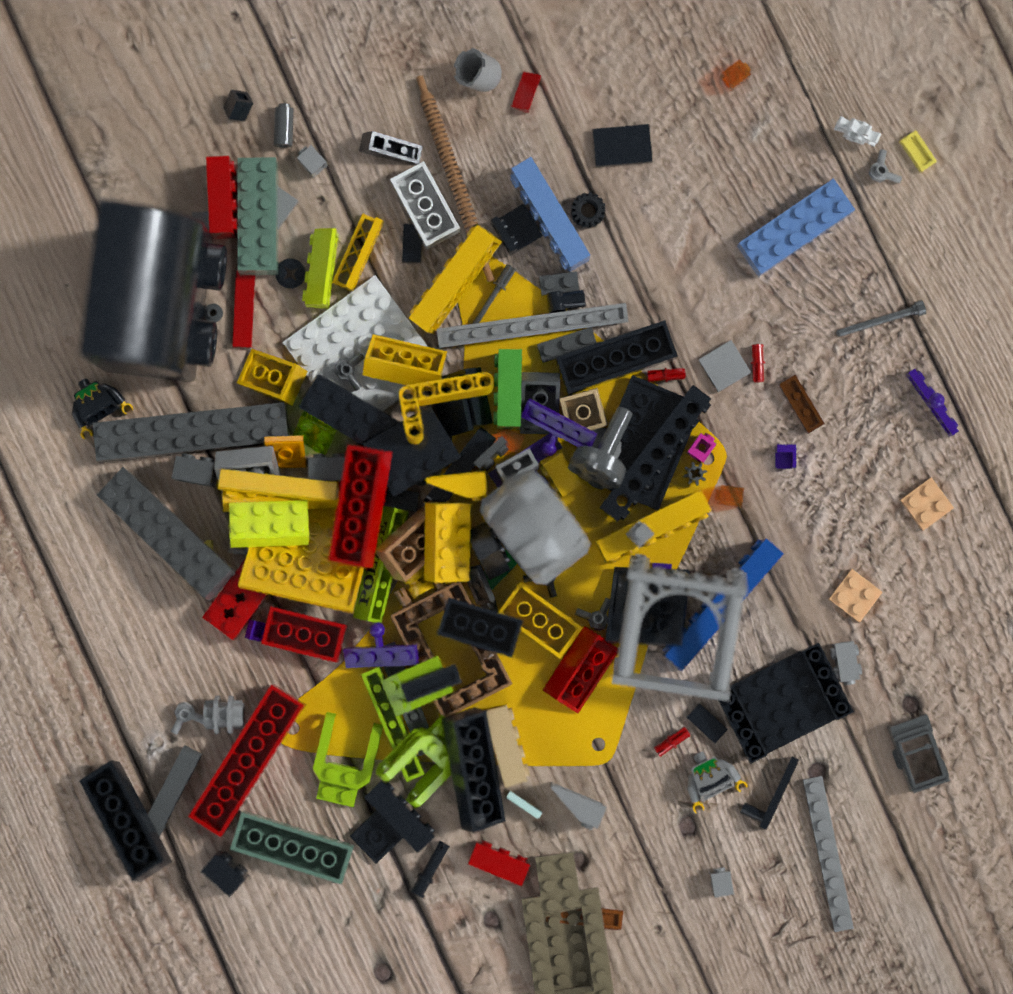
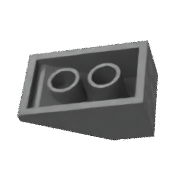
M522 372L521 415L529 399L559 413L560 373ZM521 417L520 434L550 433Z

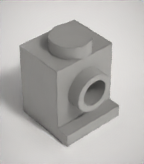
M639 521L626 535L640 548L654 533L644 523Z

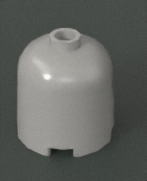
M471 48L467 52L462 51L455 61L456 75L454 77L461 85L480 92H489L501 80L502 71L499 62L477 49Z

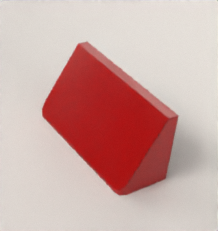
M523 71L511 108L529 113L541 80V75Z

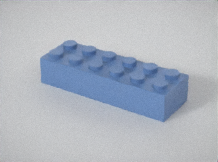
M532 157L511 168V183L515 189H520V197L525 205L529 204L531 210L529 212L534 221H539V229L543 236H548L550 239L549 245L554 253L558 252L560 256L559 262L563 269H568L569 272H572L590 260V253Z
M833 178L739 242L737 247L756 275L760 277L851 215L855 208Z

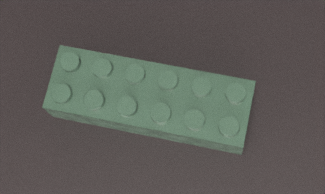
M276 157L237 158L238 272L240 275H278Z
M244 810L241 813L230 850L342 884L354 845Z

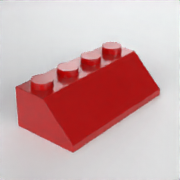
M584 626L542 691L574 712L579 713L618 654L619 648L611 643H607L603 637Z

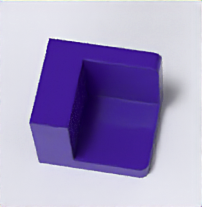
M777 444L775 446L776 469L796 468V445Z

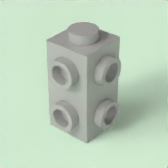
M854 641L832 644L833 648H830V655L832 660L835 659L836 667H833V671L838 681L844 682V685L856 684L855 680H859L860 675H862V667L860 663H857L856 657L859 656L858 645L854 644Z

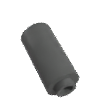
M280 103L279 106L275 107L273 144L275 147H293L294 108L290 107V104Z

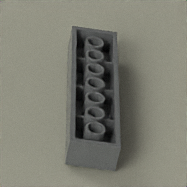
M122 467L97 494L107 506L205 599L210 601L236 574L223 559L126 468Z

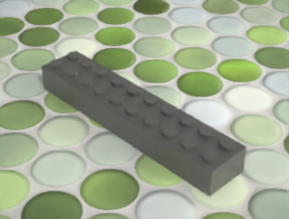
M284 402L93 423L96 461L100 463L265 445V437L290 436L287 406Z

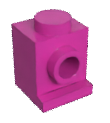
M700 433L687 451V454L703 464L716 446V443L713 442L715 439L707 433L704 435ZM700 444L705 445L704 451L699 450Z

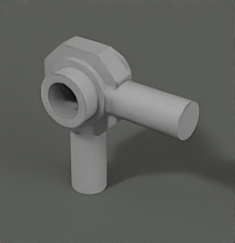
M879 150L877 163L870 166L869 175L871 179L879 183L887 179L899 184L902 176L889 172L886 165H884L887 151Z
M187 702L179 703L174 712L177 720L171 732L178 734L183 723L191 719L204 724L203 715L196 713L192 704Z

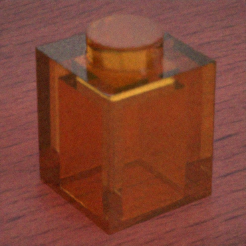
M739 59L723 71L720 78L732 92L750 78L751 69L746 62L742 63Z
M720 485L719 489L715 491V500L718 501L717 505L742 507L744 488Z

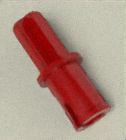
M754 344L751 345L752 362H750L752 365L753 382L761 383L764 381V364H766L763 355L764 345Z
M664 367L661 370H647L648 382L665 381L667 383L668 380H682L686 378L684 368L667 369Z
M683 727L671 736L668 735L667 739L653 748L659 757H662L671 749H676L678 744L690 737V733L686 727Z

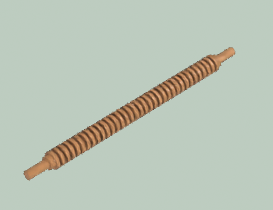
M420 75L416 77L421 92L420 103L422 104L423 112L426 113L425 117L427 122H429L428 126L432 132L431 135L434 136L433 140L435 141L436 149L439 150L438 155H440L441 163L444 164L443 169H445L446 177L449 178L448 183H450L451 192H454L452 195L455 197L456 206H459L457 209L460 211L461 220H464L462 223L465 225L464 229L467 234L473 226L476 227L479 223L477 217H474L476 214L473 212L472 203H469L471 200L468 198L467 189H464L466 186L463 184V177L459 175L461 172L458 170V163L454 161L456 157L453 156L454 152L452 147H450L451 143L449 142V137H447L448 134L445 133L446 129L444 128V123H442L443 120L440 119L441 114H439L438 106L435 105V97L431 92H428L424 77ZM490 260L483 267L487 283L494 281L489 266Z

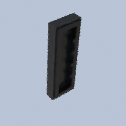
M453 664L400 686L406 702L410 703L459 684L462 681L456 665Z

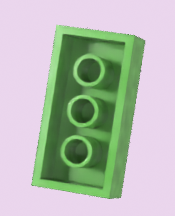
M499 349V354H495V368H498V373H494V387H498V392H494V406H498V412H494L493 423L497 425V429L520 430L522 349Z

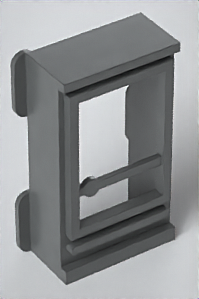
M921 714L920 717L894 726H887L895 748L892 752L898 769L903 770L911 793H917L950 781L927 714ZM927 735L930 744H925L923 747L904 753L901 743ZM931 747L940 776L915 784L906 756L924 749L928 750Z

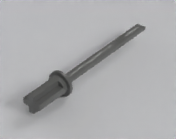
M506 264L496 282L493 281L496 287L472 324L480 323L501 289L506 291L505 287L516 271L514 267Z

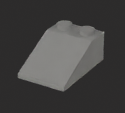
M552 782L550 785L551 789L575 817L582 822L581 825L589 830H593V827L598 829L607 808L606 805Z

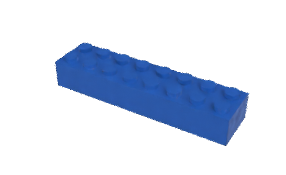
M767 538L757 540L750 548L753 551L749 555L745 554L738 562L740 566L737 569L743 570L747 575L746 597L784 554ZM722 593L715 594L711 598V602L714 604L720 603L724 599V595ZM705 602L700 606L703 609L699 613L695 612L688 619L690 624L686 628L684 627L682 647L665 646L663 648L665 653L662 656L680 671L686 668L719 629L714 612ZM726 605L718 608V612L724 613L723 608L726 609Z

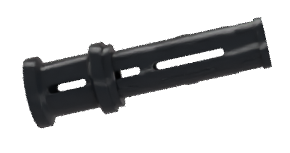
M439 840L423 872L418 873V879L409 891L423 899L425 898L424 894L428 886L433 883L432 877L450 848L449 845Z

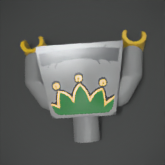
M700 752L693 757L697 765L691 768L692 774L688 778L687 790L691 802H694L692 805L694 813H696L695 807L697 805H701L704 811L702 802L733 786L739 792H741L739 784L743 783L747 788V783L740 780L741 776L732 764L723 759L718 760L716 757L707 759L704 752Z

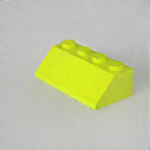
M336 228L315 229L314 234L310 235L312 253L308 252L307 264H310V268L305 273L307 290H303L302 301L305 302L306 307L329 309L339 237Z

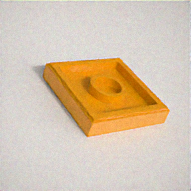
M303 435L264 438L265 447L273 446L279 468L306 467Z

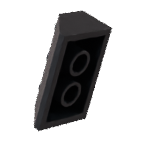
M481 367L463 369L444 375L441 379L482 373ZM484 381L480 383L483 387H485ZM464 384L461 386L463 390H467L471 387L468 384ZM448 387L442 389L443 393H449L451 391V389ZM487 395L467 398L473 429L492 424L493 420Z

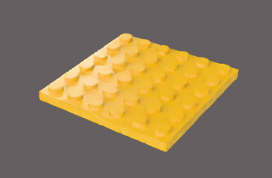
M337 508L308 509L309 545L249 547L239 587L353 613L364 568L328 561Z

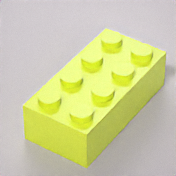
M307 500L229 503L231 548L309 545Z

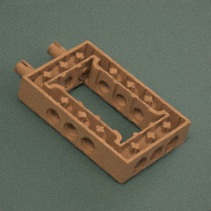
M433 582L436 593L416 603L411 601L405 587L400 589L403 597L399 590L394 592L402 608L401 611L391 615V618L405 645L417 644L419 664L434 658L418 624L444 611L448 597L472 604L461 582H455L451 585H446L445 582ZM472 646L486 676L453 693L451 692L434 700L441 715L444 717L453 715L512 685L497 653Z

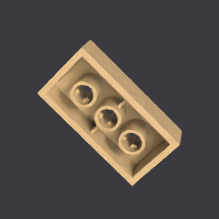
M507 705L486 710L491 739L505 788L527 782V777L530 776L527 764H523L521 759L525 757L522 745L518 746L516 739L520 738L517 726L513 727L511 720H514L512 708H507Z

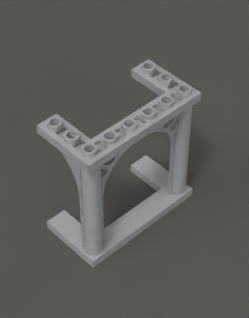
M643 554L631 555L628 579L630 580L618 658H615L612 683L729 701L730 675L743 597L747 595L746 572L733 568L732 570H727L726 580L718 576L706 578L698 573L686 575L678 570L666 572L663 568L649 569L650 558H646V555ZM655 583L659 587L660 592L656 595L652 594L648 590V584ZM662 584H664L667 587L668 585H670L671 589L665 590ZM703 590L704 592L711 591L708 596L701 594ZM643 593H645V595L650 598L649 601H643L645 598V596H643ZM722 593L724 599L720 603L714 604L711 602L712 596ZM671 594L692 595L704 601L714 612L719 625V638L713 672H710L709 684L633 673L642 618L647 609L658 599ZM726 605V609L723 608L724 613L718 612V608Z

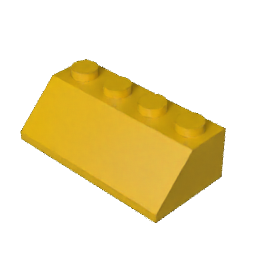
M373 334L365 356L362 375L402 385L441 380L447 351Z

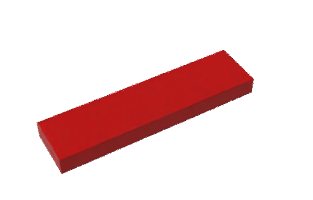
M236 271L233 347L252 348L256 275H240L238 271Z

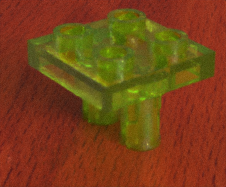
M303 411L292 436L303 435L305 445L317 453L326 455L337 430Z

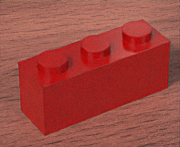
M485 840L476 842L468 861V865L521 887L531 864L527 862L528 858L519 854L517 857L512 856L509 850L502 847L499 850L492 847V843Z

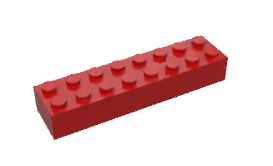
M271 684L188 817L219 837L224 836L306 704L277 685Z

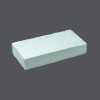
M511 790L507 794L508 800L535 818L539 819L542 815V811Z

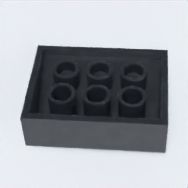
M430 405L420 410L424 438L419 444L408 442L404 421L363 443L366 448L392 452L387 487L393 497L461 458ZM416 413L411 415L409 418L415 417ZM413 430L410 432V435L417 436L420 432Z

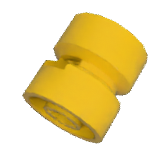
M424 566L404 582L410 586L408 590L413 599L434 588L432 582L424 580Z

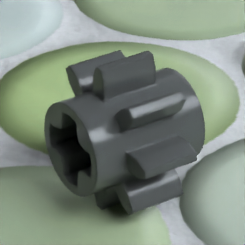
M692 462V468H684L688 472L683 478L688 477V484L693 481L698 486V480H706L702 476L707 470L702 471V463L695 466L694 462ZM697 469L699 477L693 479L690 471Z

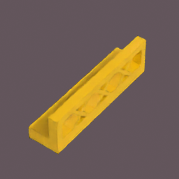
M362 214L333 279V284L351 292L355 290L384 224L382 219ZM365 219L373 222L370 231L364 233L362 228ZM364 237L365 243L363 247L356 250L354 245L356 239ZM356 254L358 259L355 266L349 267L347 264L348 257ZM348 271L350 277L347 284L339 282L340 275Z

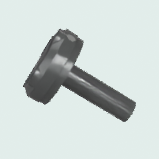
M617 407L598 448L579 446L570 459L568 469L594 488L601 490L604 488H618L625 477L626 468L613 455L633 415L632 412L626 408Z

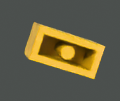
M559 449L554 455L540 461L543 466L540 470L545 478L549 477L552 483L550 486L555 494L559 492L563 497L582 485L577 475L568 469L569 462Z

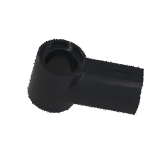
M584 290L564 293L563 291H553L546 294L549 313L586 307Z

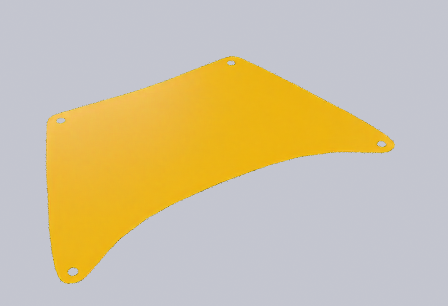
M491 256L489 266L496 282L506 265ZM483 269L458 301L462 325L473 323L496 287L493 281L487 283ZM515 271L505 287L506 291L503 289L499 291L480 323L548 314L547 296H542L541 290ZM587 328L465 344L463 369L481 367L482 372H487L493 377V390L487 395L492 420H494V412H498V406H494V392H498V387H494V373H498V368H495V354H499V349H522V372L560 373L556 359L542 363L537 344ZM594 333L597 343L604 341ZM642 371L580 392L598 388L607 424L609 425L617 407L620 405L631 376L634 375L648 381V376ZM560 374V398L568 395ZM484 381L485 387L490 384L488 381ZM559 400V414L564 416L562 406ZM700 422L692 429L659 510L702 490L707 502L712 495L725 465L727 454L719 439ZM494 423L482 426V428L496 438L494 443L501 436L509 443V450L502 457L498 455L493 460L495 464L489 470H486L487 496L497 489L488 473L493 471L495 466L516 456L548 434H520V430L497 429V425H494ZM480 427L452 437V443L458 454H460ZM700 433L703 435L707 433L715 439L713 442L716 443V446L711 451L714 455V461L710 465L702 464V471L707 470L702 476L706 479L705 481L698 480V486L693 481L688 484V477L683 478L688 472L684 468H692V462H694L695 466L701 463L688 455L687 451ZM558 437L557 439L563 447L560 451L570 463V459L578 447ZM700 444L699 450L704 451L705 445ZM538 463L539 469L537 470V472L539 475L544 476L540 470V468H542L543 466L541 465V463ZM451 464L442 468L440 475H443ZM475 466L471 472L481 470L477 466ZM697 469L690 471L693 479L699 477ZM577 476L582 483L581 486L563 497L559 492L555 495L582 529L590 542V547L584 556L556 577L554 586L557 596L550 598L547 585L537 584L534 581L525 583L523 576L526 573L518 564L499 582L492 592L499 611L521 582L581 627L586 626L606 639L607 626L601 631L591 628L588 620L575 615L577 609L580 608L589 613L600 610L605 598H611L614 567H629L631 555H646V558H650L649 568H652V563L672 564V569H677L699 522L694 519L690 521L691 526L682 530L676 528L673 530L674 534L664 539L659 536L655 538L657 542L647 547L643 544L639 551L631 555L624 553L621 555L622 559L610 564L609 561H604L595 541L657 512V510L637 502L636 505L631 504L627 509L630 513L624 521L620 519L616 522L599 509L612 491L605 488L602 490L594 488ZM547 477L546 479L548 481V486L551 488L550 484L552 483V481L549 477ZM456 493L448 500V502L471 504L470 530L486 522L484 516L480 513L482 500L472 501V497L467 498ZM622 495L617 497L618 505L625 506L627 504L626 497ZM470 543V567L480 565L481 563ZM397 581L387 600L382 624L385 627V633L382 636L383 646L394 641L396 645H405L391 618V615L401 611L402 608L394 592L399 590L403 597L400 589L405 587L411 601L416 603L436 593L435 586L433 589L413 599L408 590L410 586L405 584L404 581ZM467 581L461 582L472 605L481 607L476 604ZM445 582V583H446V585H448V584L451 585V584H453V583H455V582ZM442 611L420 622L418 626L433 656L439 657L443 668L453 664L456 665L462 682L452 686L453 692L486 676V673L471 645L437 635L444 613ZM370 629L355 647L376 646L375 638L370 634ZM520 630L512 658L498 654L512 685L461 711L473 707L488 710L507 705V708H512L514 720H511L513 727L517 726L520 738L516 739L518 746L522 745L525 757L521 759L523 764H527V766H596L612 759L619 743L636 687L612 683L614 658L580 712L576 713L542 691L568 649L559 659ZM611 643V644H613L614 646H616L617 648H619V645H620V644H618V643ZM637 645L633 673L640 674L648 645ZM344 660L324 680L299 698L300 701L306 704L296 720L300 727L299 732L294 735L288 733L282 744L296 750L317 753L326 713L331 712L335 713L336 717L327 755L365 759L373 724L382 725L361 674L377 667L346 668ZM407 665L405 668L408 669L415 665ZM380 667L385 679L388 678L385 668ZM434 701L421 706L429 728L441 716ZM402 714L401 717L403 719V722L406 726L408 733H410L405 718ZM384 728L375 760H384L393 751ZM595 738H602L605 741L603 750L596 751L593 749L592 742ZM494 750L495 762H496V765H499V764H498L497 757H496V753H495V750ZM418 754L420 762H434L426 754L422 756Z

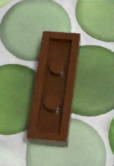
M796 375L778 385L807 434L825 424Z

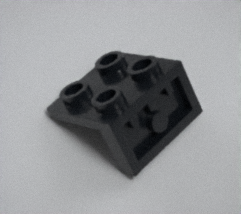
M524 204L500 218L496 216L491 219V225L510 256L542 237V233Z

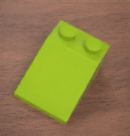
M438 656L381 681L396 717L453 692L451 686L410 703L406 702L400 685L442 669L443 666Z

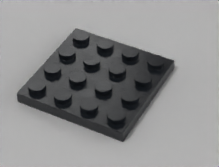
M614 567L605 639L607 643L620 644L630 580L628 579L629 567ZM665 569L666 572H673L675 570L684 572L686 575H690L689 570ZM655 583L648 584V590L652 594L656 595L660 592L659 587ZM662 584L665 590L671 589L670 585H668L667 587L664 584ZM643 593V596H645L643 601H649L650 598ZM687 594L664 596L647 609L641 621L638 645L682 647Z

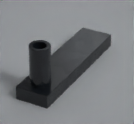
M791 757L766 812L744 803L740 813L760 822L759 827L767 830L799 759Z

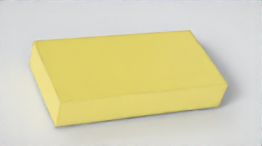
M916 130L899 141L920 173L937 162Z

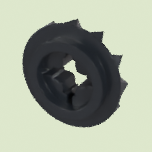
M289 258L278 264V275L275 276L281 286L294 289L301 286L304 282L306 270L300 261ZM286 267L290 271L296 270L294 273L296 280L291 277L286 278L288 275Z

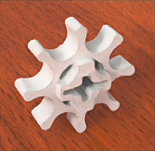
M840 116L834 127V130L844 133L843 137L860 145L867 143L875 147L881 136V133L871 130L872 126L854 118L849 121Z

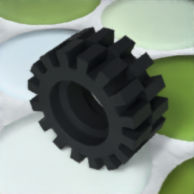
M592 192L578 195L571 207L573 221L575 220L576 224L581 225L582 228L588 227V229L596 227L601 223L606 211L603 199L599 198L596 193L595 195L592 194ZM590 203L595 207L596 213L592 217L582 215L581 207L584 204Z

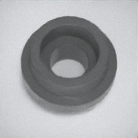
M209 304L204 309V317L207 321L219 322L223 317V310L218 304ZM216 310L217 314L210 316V311Z

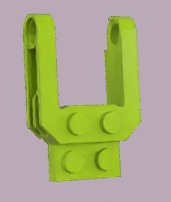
M327 712L313 770L320 780L316 799L354 808L358 789L368 784L371 780L383 726L377 723L373 724L362 770L340 763L326 762L336 717L335 713Z
M443 715L429 729H413L376 769L378 777L383 781H389L420 750L436 763L415 784L416 786L406 798V801L414 808L421 806L452 775L442 724Z

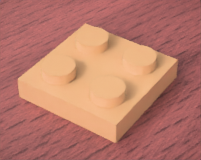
M932 477L900 499L922 531L954 509Z
M851 569L828 600L860 623L883 592Z

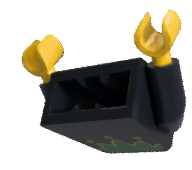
M88 379L79 381L78 385L81 390L74 394L75 401L73 402L72 416L78 428L82 430L80 435L83 439H86L85 431H89L91 437L94 434L93 430L87 428L86 425L90 427L93 423L119 409L118 405L122 406V412L128 415L124 411L126 405H129L133 410V406L125 402V398L115 387L106 383L100 385L98 381L90 383Z

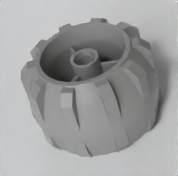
M532 468L522 469L481 501L480 513L484 516V520L490 528L494 529L500 542L534 583L546 585L588 552L590 542L551 488Z

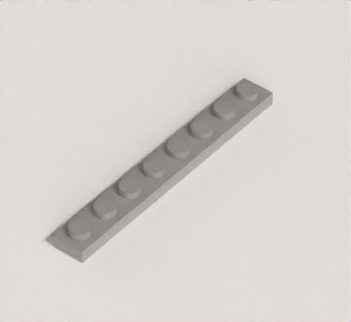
M822 776L802 779L834 932L854 929Z

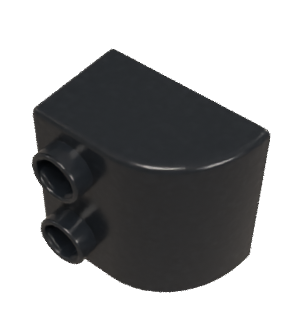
M100 199L81 334L80 356L109 373L193 382L196 378L197 366L210 367L215 358L217 323L203 320L207 289L219 291L222 290L227 267L226 246L213 244V237L206 226L200 220L191 216L142 204Z

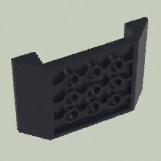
M820 643L802 649L730 685L729 701L718 700L750 764L768 756V753L854 712Z

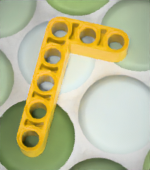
M487 372L403 386L399 391V398L408 442L419 444L424 438L419 406L488 395L493 390V377ZM482 381H488L490 383L486 387L480 385ZM464 384H468L471 386L467 390H463L461 388V386ZM448 387L451 389V391L449 393H443L442 389ZM431 391L432 394L430 396H424L423 392ZM406 394L413 395L409 400L403 398ZM409 412L416 413V416L413 418H409L406 415ZM413 430L420 432L417 436L410 435V432Z

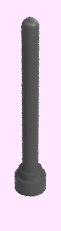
M923 300L916 301L909 308L839 329L836 335L842 337L913 314L914 316L927 314Z

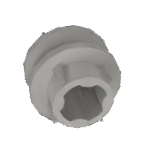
M215 696L214 700L205 701L203 723L206 729H214L215 734H220L221 727H227L228 734H233L234 729H243L245 722L244 702L234 700V696H229L228 702H221L220 696Z

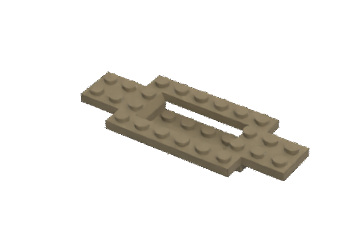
M573 851L535 857L540 896L521 898L535 994H614L598 887L579 890ZM567 911L568 917L566 919L562 918L561 912ZM560 920L568 921L569 924L560 923ZM578 922H584V925H576V924H577Z

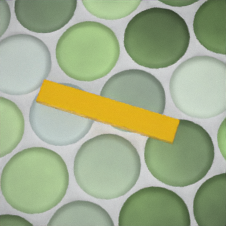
M221 469L218 489L335 503L337 482Z

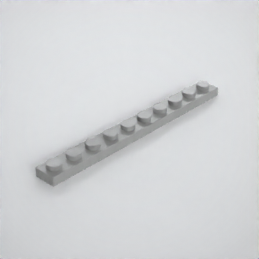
M626 303L438 328L439 348L625 323L628 322Z

